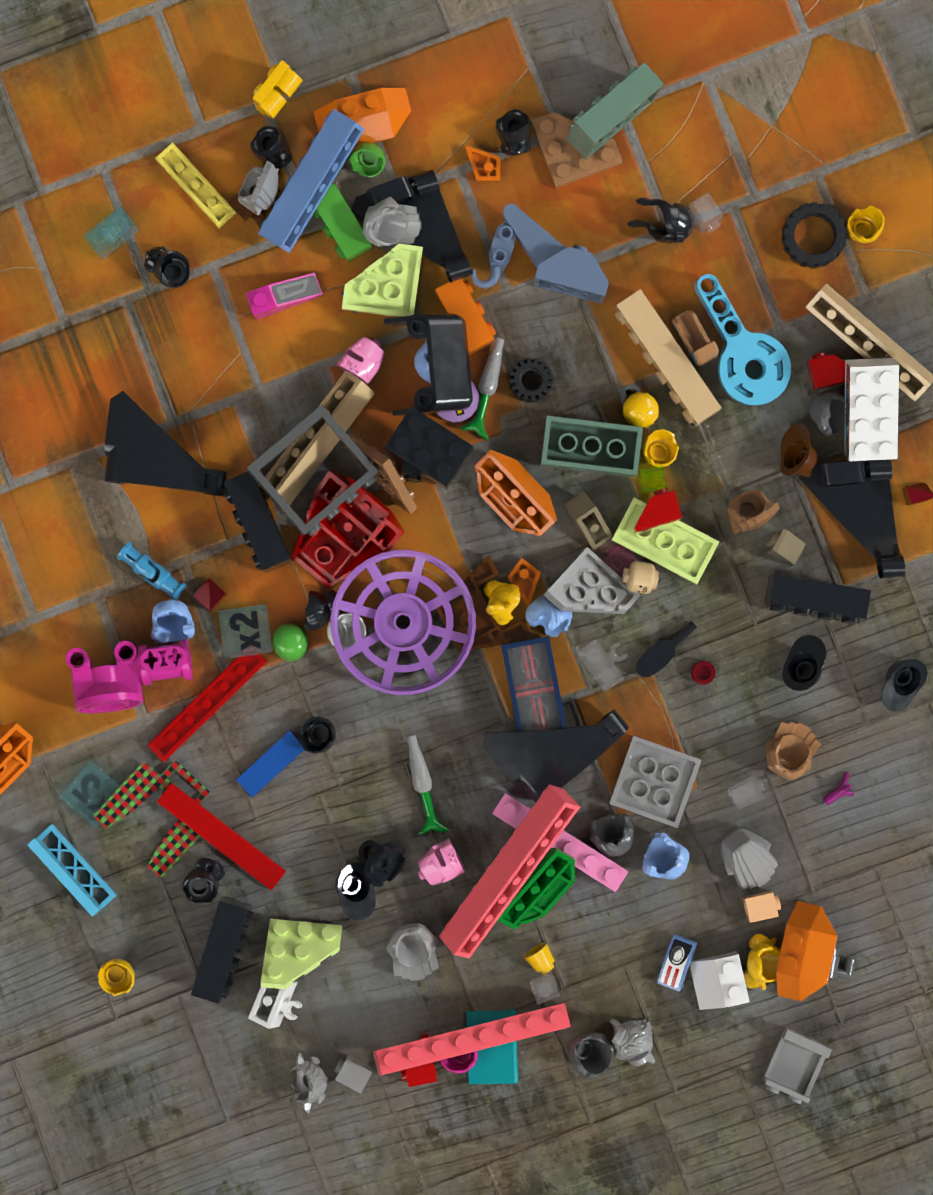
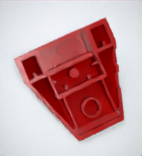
M330 470L315 489L314 498L306 515L305 525L356 481ZM363 486L356 491L359 496L352 502L347 504L344 501L338 506L340 512L329 520L325 517L319 522L322 527L312 536L309 533L304 536L301 533L299 535L292 558L327 588L345 579L355 567L365 560L380 553L390 551L405 533L394 513Z

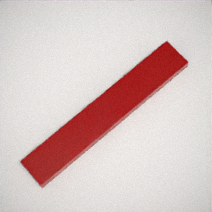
M253 646L247 647L147 746L163 763L166 762L268 661Z
M174 783L169 785L157 801L158 804L271 891L285 874L286 870Z

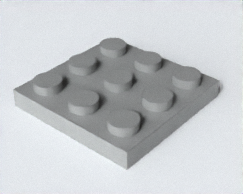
M632 736L609 804L678 828L702 760Z

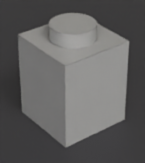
M347 1055L345 1061L340 1059L334 1070L337 1073L335 1080L361 1094L373 1072V1068Z

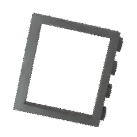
M322 404L246 468L302 536L307 533L312 536L322 527L319 522L325 517L329 520L340 512L338 506L344 501L347 504L352 502L359 496L356 491L362 486L367 489L377 480L375 475L379 472ZM320 419H323L366 469L367 473L305 525L260 470Z

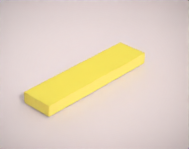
M173 142L155 157L156 161L219 229L237 214Z

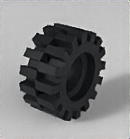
M537 358L520 360L518 364L514 365L509 378L510 389L513 391L514 396H517L521 401H527V403L538 402L540 399H544L551 390L553 380L550 368L546 366L544 361L541 362ZM533 371L539 375L540 384L537 388L527 389L523 386L521 379L526 372Z

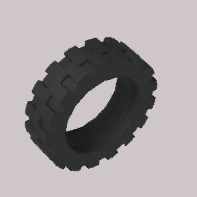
M811 202V204L801 205L789 215L782 228L781 241L784 245L785 253L789 254L793 262L799 263L802 267L808 266L814 269L828 265L840 255L847 241V227L844 225L843 217L838 215L839 212L836 209H831L825 203ZM809 216H817L830 224L834 240L832 246L826 252L812 255L798 247L794 232L797 224L802 219Z

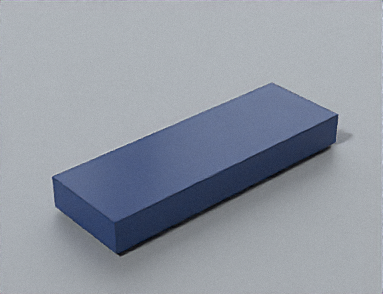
M288 731L236 781L253 798L304 751L303 747L299 744V740L291 731Z

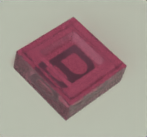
M617 543L603 562L621 577L624 568H629V565L636 558Z

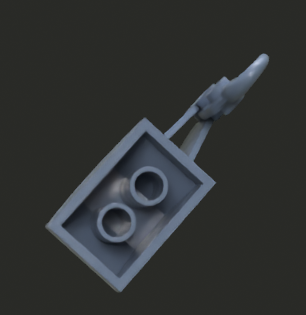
M506 205L503 209L505 221L496 228L489 253L490 277L486 281H481L476 276V270L472 269L473 275H471L473 283L480 288H490L497 283L500 274L510 262L517 238L537 269L534 280L535 287L603 304L609 281L593 254L587 252V248L579 245H574L573 248L564 247L517 205Z

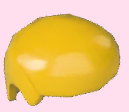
M868 205L864 209H856L847 220V232L854 241L863 244L871 243L883 232L885 218L881 210L872 205Z
M634 393L624 402L623 416L630 426L647 428L654 424L658 418V403L648 393Z
M665 429L655 430L645 438L642 444V452L645 460L650 465L662 468L669 466L676 460L679 446L672 432Z
M123 959L106 961L98 972L99 985L103 991L113 996L129 993L135 982V972L132 966Z

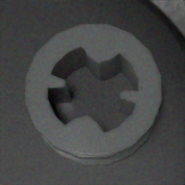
M633 385L624 387L620 393L622 405L626 401V391L630 390V393L632 391L637 393L641 392L640 389Z

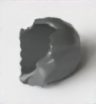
M831 390L820 393L811 403L809 411L812 420L826 436L837 434L845 426V397Z
M626 813L603 816L590 823V840L602 855L607 857L621 856L631 848L634 825L632 818H629V815Z
M593 1032L577 1035L568 1048V1055L575 1071L586 1079H596L597 1076L604 1074L610 1068L615 1052L614 1046L605 1035Z

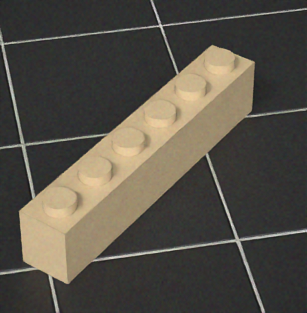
M827 283L805 307L865 359L894 358L899 364V388L915 402L932 384V373Z
M641 289L617 304L615 308L617 320L622 326L626 324L630 330L628 335L635 345L639 344L644 351L641 354L649 365H654L657 370L655 375L662 385L667 384L671 390L669 396L675 404L680 403L684 409L682 414L689 424L693 423L696 427L720 411L721 406Z
M346 370L321 404L346 432L375 393L362 380ZM320 419L287 447L265 478L290 506L340 439L326 422Z

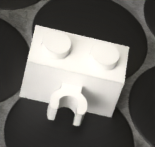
M294 980L293 984L286 989L261 987L248 1019L268 1029L280 1027L284 1016L289 1020L297 1019L298 1016L292 1014L291 1008L292 1006L302 1008V1004L299 1001L290 1000L298 982Z

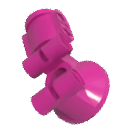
M187 639L179 640V644L147 648V645L138 646V650L129 641L119 642L114 649L117 665L94 667L92 659L81 648L69 650L65 659L67 665L71 668L75 711L78 713H107L131 709L144 703L142 684L148 686L152 685V681L184 677L185 680L193 679L191 653ZM132 652V656L130 658L124 659L127 653ZM178 656H180V659L178 660V663H177V666H176L174 663L177 662V658H178ZM84 659L81 665L76 666L79 660ZM154 659H156L157 662L154 663L153 669H151V666H153Z

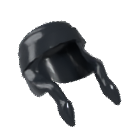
M644 197L636 199V202L643 206L657 205L662 210L666 228L660 230L650 222L639 219L627 222L629 227L647 228L649 234L661 243H683L689 237L693 229V215L687 206L680 203L671 205L661 199H648Z

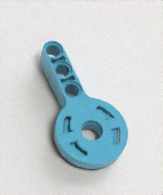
M711 274L699 277L694 283V291L724 342V348L718 362V377L722 388L732 399L745 405H762L773 401L782 394L790 380L791 362L786 349L778 340L769 335L748 332L717 278ZM702 280H709L711 282L712 289L710 292H704L701 289ZM715 300L722 302L724 306L722 313H716L713 310L712 305ZM727 321L735 325V332L733 334H728L724 329ZM729 358H733V372H734L735 374L732 373V367H731L732 359H729ZM751 360L758 361L762 366V373L756 379L748 377L745 372V366Z

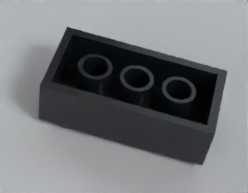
M247 471L224 481L226 488L222 489L227 501L235 506L236 510L232 511L237 524L243 526L246 531L242 533L247 547H253L255 554L252 555V559L257 569H262L264 572L269 573L292 563L293 560L262 489Z
M774 574L768 577L764 605L770 606V611L787 612V609L794 610L793 614L811 616V613L818 614L817 618L835 620V617H839L843 623L855 624L859 623L860 620L867 619L871 590Z
M223 897L219 901L191 992L192 996L218 1004L223 998L226 999L229 996L233 982L229 981L231 975L236 973L240 958H236L238 951L241 952L247 939V935L243 933L245 928L251 925L254 912L250 911L252 905L227 897Z

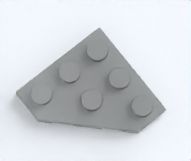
M588 547L544 594L561 611L624 614L641 596L639 593L628 591L626 582H622V578Z

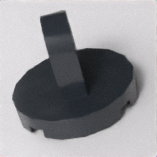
M373 840L363 842L359 848L358 855L359 859L365 864L364 878L374 887L384 886L383 882H390L395 879L404 866L405 858L403 854H405V850L396 842H387L382 845ZM374 847L375 851L368 858L369 849Z

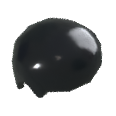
M320 716L309 718L300 728L299 744L307 752L313 754L324 753L335 742V726L329 719Z

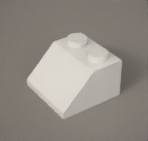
M736 951L692 961L690 971L700 1010L726 1008L750 1002L739 954Z

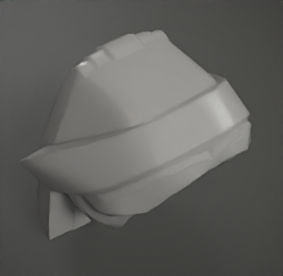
M269 161L266 162L264 168L253 167L247 173L238 193L239 203L258 216L261 210H269L278 196L279 177L277 173L279 169H275L274 165Z
M388 197L376 205L368 207L363 223V236L370 243L379 247L397 246L398 244L410 245L414 243L421 230V220L419 213H417V207L398 204L392 197Z
M743 827L733 830L722 839L720 849L727 874L734 875L742 889L749 887L752 889L756 886L761 887L775 873L774 869L778 866V863L769 852L771 844L753 831Z
M421 923L401 925L393 931L386 950L393 958L394 976L410 979L411 981H420L425 979L426 976L431 975L433 971L439 969L435 954L438 940Z

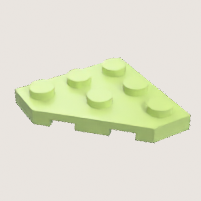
M398 244L390 252L366 268L361 274L346 283L342 310L392 317L414 315L423 247Z
M270 919L261 987L286 989L293 984L294 980L303 974L305 976L318 967L321 961L330 955L332 957L340 951L342 925Z

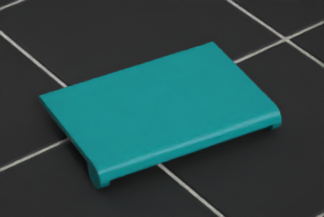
M515 1009L466 1011V1028L515 1016ZM517 1041L477 1051V1062L472 1069L468 1070L469 1084L519 1083Z

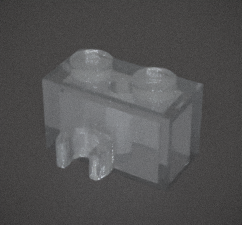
M595 639L575 654L604 693L624 679L613 662L626 659L628 654L625 653L622 656L615 654V649L620 646V643L612 645L610 652L607 654L597 639Z

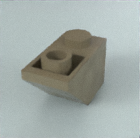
M783 528L771 534L766 543V546L769 547L766 553L793 566L806 543Z

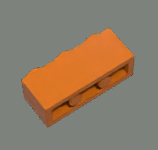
M459 279L436 288L435 294L446 314H457L465 320L470 356L494 343L493 336L496 335V332L490 322L486 323L482 315L485 312L480 302H474L470 295L474 292L468 280L463 281Z

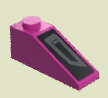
M311 273L266 285L247 292L246 296L253 315L258 320L321 297L323 293L316 274Z

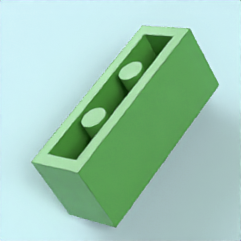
M335 183L332 184L313 215L316 219L319 217L322 219L325 225L321 228L327 238L333 237L337 244L334 249L341 260L345 258L350 263L373 248L372 244L363 236L362 227Z

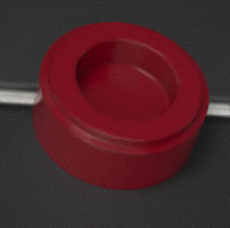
M708 661L696 662L691 668V677L697 684H709L715 677V668Z

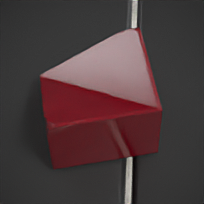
M926 483L902 488L906 505L908 506L933 499V492Z
M209 578L192 596L208 611L212 612L228 594Z

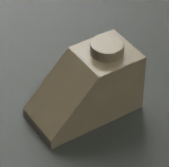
M584 491L564 504L572 520L593 550L613 537L596 505Z

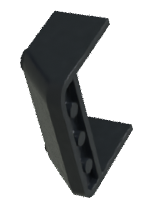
M421 314L384 319V324L407 325L408 333L415 339H427L431 387H424L416 392L414 396L415 409L426 415L460 411L469 408L473 401L466 323L463 317L457 314ZM409 409L392 411L393 416L404 417Z

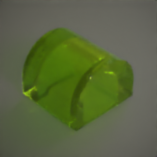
M664 466L639 469L642 493L666 488Z

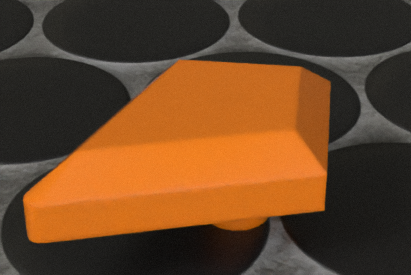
M466 146V152L476 181L500 182V156Z
M521 558L507 578L512 584L519 586L520 596L525 604L529 606L541 572Z

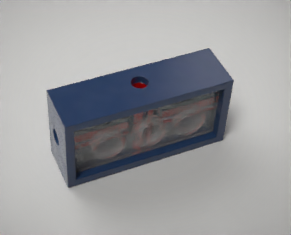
M549 636L501 645L517 731L567 728Z

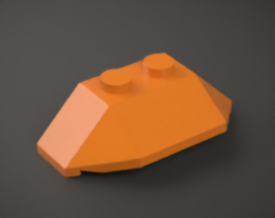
M378 88L336 99L313 112L318 132L323 127L325 118L331 114L333 109L362 126L365 130L355 144V148L363 142L378 143L395 138L410 115L411 108L405 88Z
M490 450L474 466L475 472H477L480 496L513 531L541 536L557 521L550 495L517 460Z
M16 721L0 726V795L31 765L33 736Z
M797 901L786 924L776 971L778 996L803 1001L828 984L838 935L822 906Z

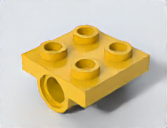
M282 60L278 65L274 64L267 74V80L264 84L259 83L253 91L254 97L252 99L256 110L272 119L275 118L287 102L281 94L290 98L303 81Z

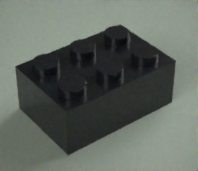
M411 406L385 445V450L447 490L472 452L473 445Z

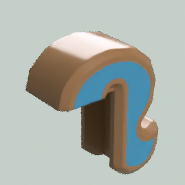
M689 309L672 318V326L676 334L679 335L687 354L694 364L701 366L718 356L719 350L715 341H710L694 311Z

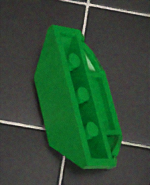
M556 847L550 848L497 921L512 929H516L522 924H527L544 917L575 883L574 857Z

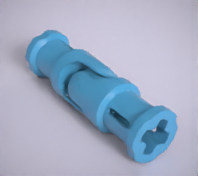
M128 542L117 555L119 561L123 560L133 568L136 574H142V577L153 587L161 589L171 596V600H177L187 586L185 583L181 584L170 576L171 573L157 562L152 561L147 554L143 555L132 547L131 542ZM160 572L159 578L156 581H153L152 579L155 576H157Z

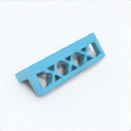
M51 824L44 832L27 844L91 916L96 915L117 896L113 889L54 824ZM50 832H53L58 838V848H48L42 840ZM61 852H71L74 855V866H65L61 862ZM68 869H74V873L72 874ZM77 869L87 870L90 873V884H82L77 880ZM85 887H90V893L86 890ZM94 887L103 888L109 894L100 904L93 897Z

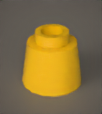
M546 942L536 945L524 955L526 961L536 972L545 974L554 968L553 963L555 960Z

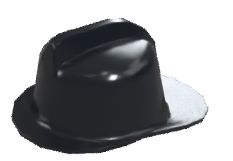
M805 635L797 639L791 647L782 671L783 681L790 689L795 691L807 690L821 678L827 652L826 646L820 638L813 635Z
M917 659L899 660L889 667L886 675L887 681L882 689L881 696L883 705L888 710L896 712L905 709L924 685L928 672L927 667L922 661Z
M360 862L346 865L335 880V888L339 895L342 910L348 918L355 921L368 918L373 913L376 905L374 886L364 878L365 865Z

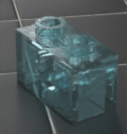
M120 206L83 237L103 260L136 234L139 229Z

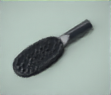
M690 621L670 640H662L654 644L637 662V673L642 677H650L663 669L675 655V647L688 637L697 626Z

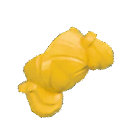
M491 580L484 586L485 594L490 597L486 612L499 625H506L509 623V620L513 619L511 612L520 601L519 586Z
M756 934L750 938L749 946L751 950L746 962L747 970L743 972L746 987L764 990L766 989V983L777 980L776 971L781 950L774 946L776 938L773 937L770 940L762 934Z

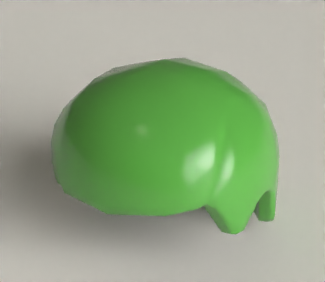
M370 142L358 144L351 151L348 160L351 163L352 171L370 178L379 175L386 164L383 150L377 144Z
M291 622L282 624L275 630L272 644L275 653L280 659L292 662L300 660L307 653L309 640L307 632L302 626Z

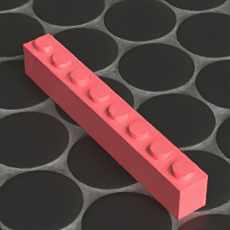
M548 785L535 805L528 811L527 816L519 827L515 829L511 838L502 847L495 860L486 869L484 875L472 888L468 897L459 906L452 919L445 925L439 937L454 955L465 958L472 956L580 809V806L565 789Z
M565 1003L373 1051L378 1075L381 1076L571 1026Z

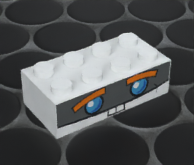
M894 358L845 360L844 453L849 461L897 459L899 364Z

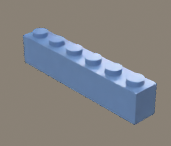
M332 110L331 114L325 118L323 127L318 135L313 138L308 152L300 159L294 175L288 179L282 195L274 202L273 209L268 218L262 222L259 235L288 253L291 252L365 130L362 126L337 110Z

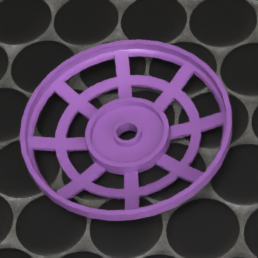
M393 550L380 553L365 560L345 578L333 602L331 634L341 661L359 681L383 693L413 695L440 686L462 666L474 642L476 613L467 586L449 565L423 552ZM394 557L416 558L412 572L398 571L383 576L375 563ZM425 561L443 570L457 586L444 593L435 582L421 575ZM367 568L374 581L362 591L356 604L343 601L344 593L351 582ZM394 579H409L406 593L392 594L386 582ZM421 582L431 588L437 597L424 603L419 597L415 596L418 583ZM378 587L384 598L378 608L373 609L363 606L368 595ZM460 595L464 598L468 613L467 634L453 631V612L449 601ZM443 605L446 615V628L432 625L430 611ZM339 610L353 613L352 628L357 643L345 650L341 644L338 632ZM360 615L374 619L376 632L364 639L360 631ZM400 615H406L410 619V624L405 629H401L396 625V619ZM429 634L442 637V641L437 649L428 656L421 644L424 643ZM381 640L382 643L390 648L387 662L373 654L368 647ZM450 640L463 643V648L455 662L439 676L432 663L444 652ZM413 649L419 659V662L409 665L396 664L400 651ZM362 651L371 662L385 669L382 682L379 683L364 675L353 665L349 658ZM424 668L431 680L412 687L391 686L394 672H412Z

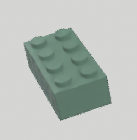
M645 62L638 68L636 66L632 67L625 74L626 78L621 83L616 81L608 89L609 93L605 97L598 96L591 103V108L587 112L582 110L573 119L574 123L569 127L570 133L567 140L586 160L655 101L664 83Z
M547 416L540 466L636 478L643 427Z

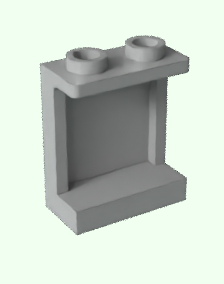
M784 1026L761 1079L766 1084L765 1088L776 1094H779L780 1091L789 1094L788 1099L798 1104H801L802 1101L809 1103L811 1090L825 1058H829L832 1049L821 1042Z

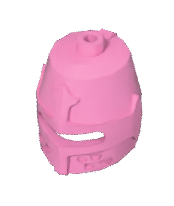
M362 337L345 351L336 365L344 372L347 370L368 385L378 372L386 354L380 348L382 344L378 340L374 339L372 341Z
M449 838L432 846L418 860L419 877L421 880L426 879L432 886L448 882L465 873L463 862Z

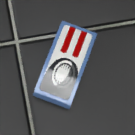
M677 934L673 935L659 974L658 984L680 992L688 967L692 963L697 942Z

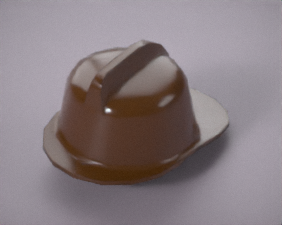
M801 423L794 424L785 432L781 441V472L786 476L796 474L810 477L812 469L817 462V452L810 445V433L807 426Z

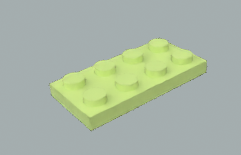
M634 497L612 541L697 585L719 541L679 520L634 534L633 528L646 506V503Z

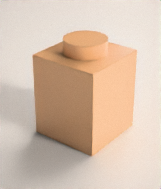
M772 891L742 897L747 921L750 923L779 917L777 910H781L778 895L774 896Z

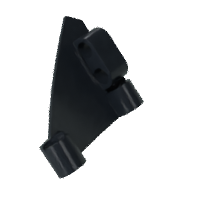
M433 169L412 177L403 176L374 186L368 189L365 194L356 197L351 211L362 219L365 218L368 207L374 206L388 197H392L398 204L417 207V213H419L421 220V230L414 243L410 245L423 247L422 256L443 267L450 283L473 275L467 256L462 250Z
M124 391L110 399L104 451L107 456L105 482L147 485L224 496L222 489L226 487L224 481L227 479V472L204 468Z
M890 459L818 463L813 467L810 477H798L848 532L875 558L880 579L905 576V561L898 547L890 486V480L892 479Z
M613 709L600 721H597L595 725L541 730L485 732L482 748L516 786H521L536 803L549 784L559 788L565 786L611 747L629 729V726L617 711Z

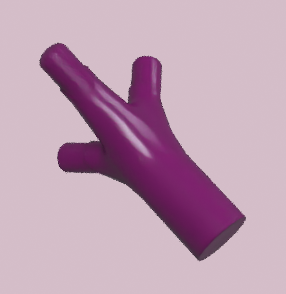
M845 772L843 780L836 789L822 798L827 806L840 797L854 795L853 791H848L852 788L851 784L847 785L849 772Z

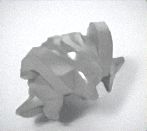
M615 1019L610 1020L614 1030L612 1045L615 1050L613 1054L615 1058L626 1060L634 1066H640L646 1062L655 1063V1059L651 1054L653 1037L650 1021L645 1019L638 1021L628 1020L621 1024Z
M298 1053L296 1065L291 1069V1071L298 1069L297 1079L291 1085L293 1089L301 1093L296 1102L302 1103L304 1111L309 1114L311 1103L316 1101V1103L320 1104L325 1099L327 1077L319 1066L320 1060L318 1057L312 1056L308 1061H304L301 1053Z

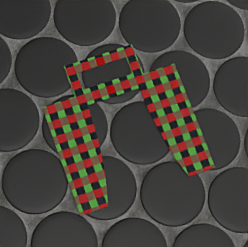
M176 760L161 776L143 761L93 817L107 829L137 808L158 787L166 791L171 784L167 778L175 770L200 792L195 799L198 803H201L211 792ZM178 819L159 844L147 867L159 878H162L197 841L200 835Z

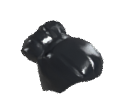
M514 109L496 120L497 135L502 141V153L508 156H515L529 152L531 149L529 141L531 119L527 114Z
M269 126L258 130L250 143V147L254 155L263 162V166L269 161L274 165L275 169L280 171L290 164L292 156L286 150L287 145L282 131L277 127Z
M164 246L154 247L146 252L144 267L148 272L154 273L155 277L162 284L169 288H178L187 283L190 275V265L188 259L178 251H169Z
M330 590L323 591L322 593L309 591L308 604L305 607L306 621L304 628L306 630H317L329 621L333 602L337 594L336 591Z
M204 857L200 858L197 861L196 868L186 876L182 883L185 897L193 903L212 902L218 893L219 881L225 875L223 866L215 860Z

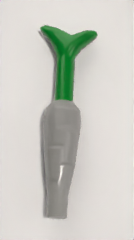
M495 338L494 346L479 381L478 390L481 395L475 417L471 422L460 427L463 431L473 430L484 440L489 439L483 422L488 401L498 386L502 349L505 341L501 338Z
M416 735L407 736L412 782L415 791L421 795L426 821L418 834L423 835L430 830L448 832L449 829L442 825L435 816L430 796L432 779L419 748Z

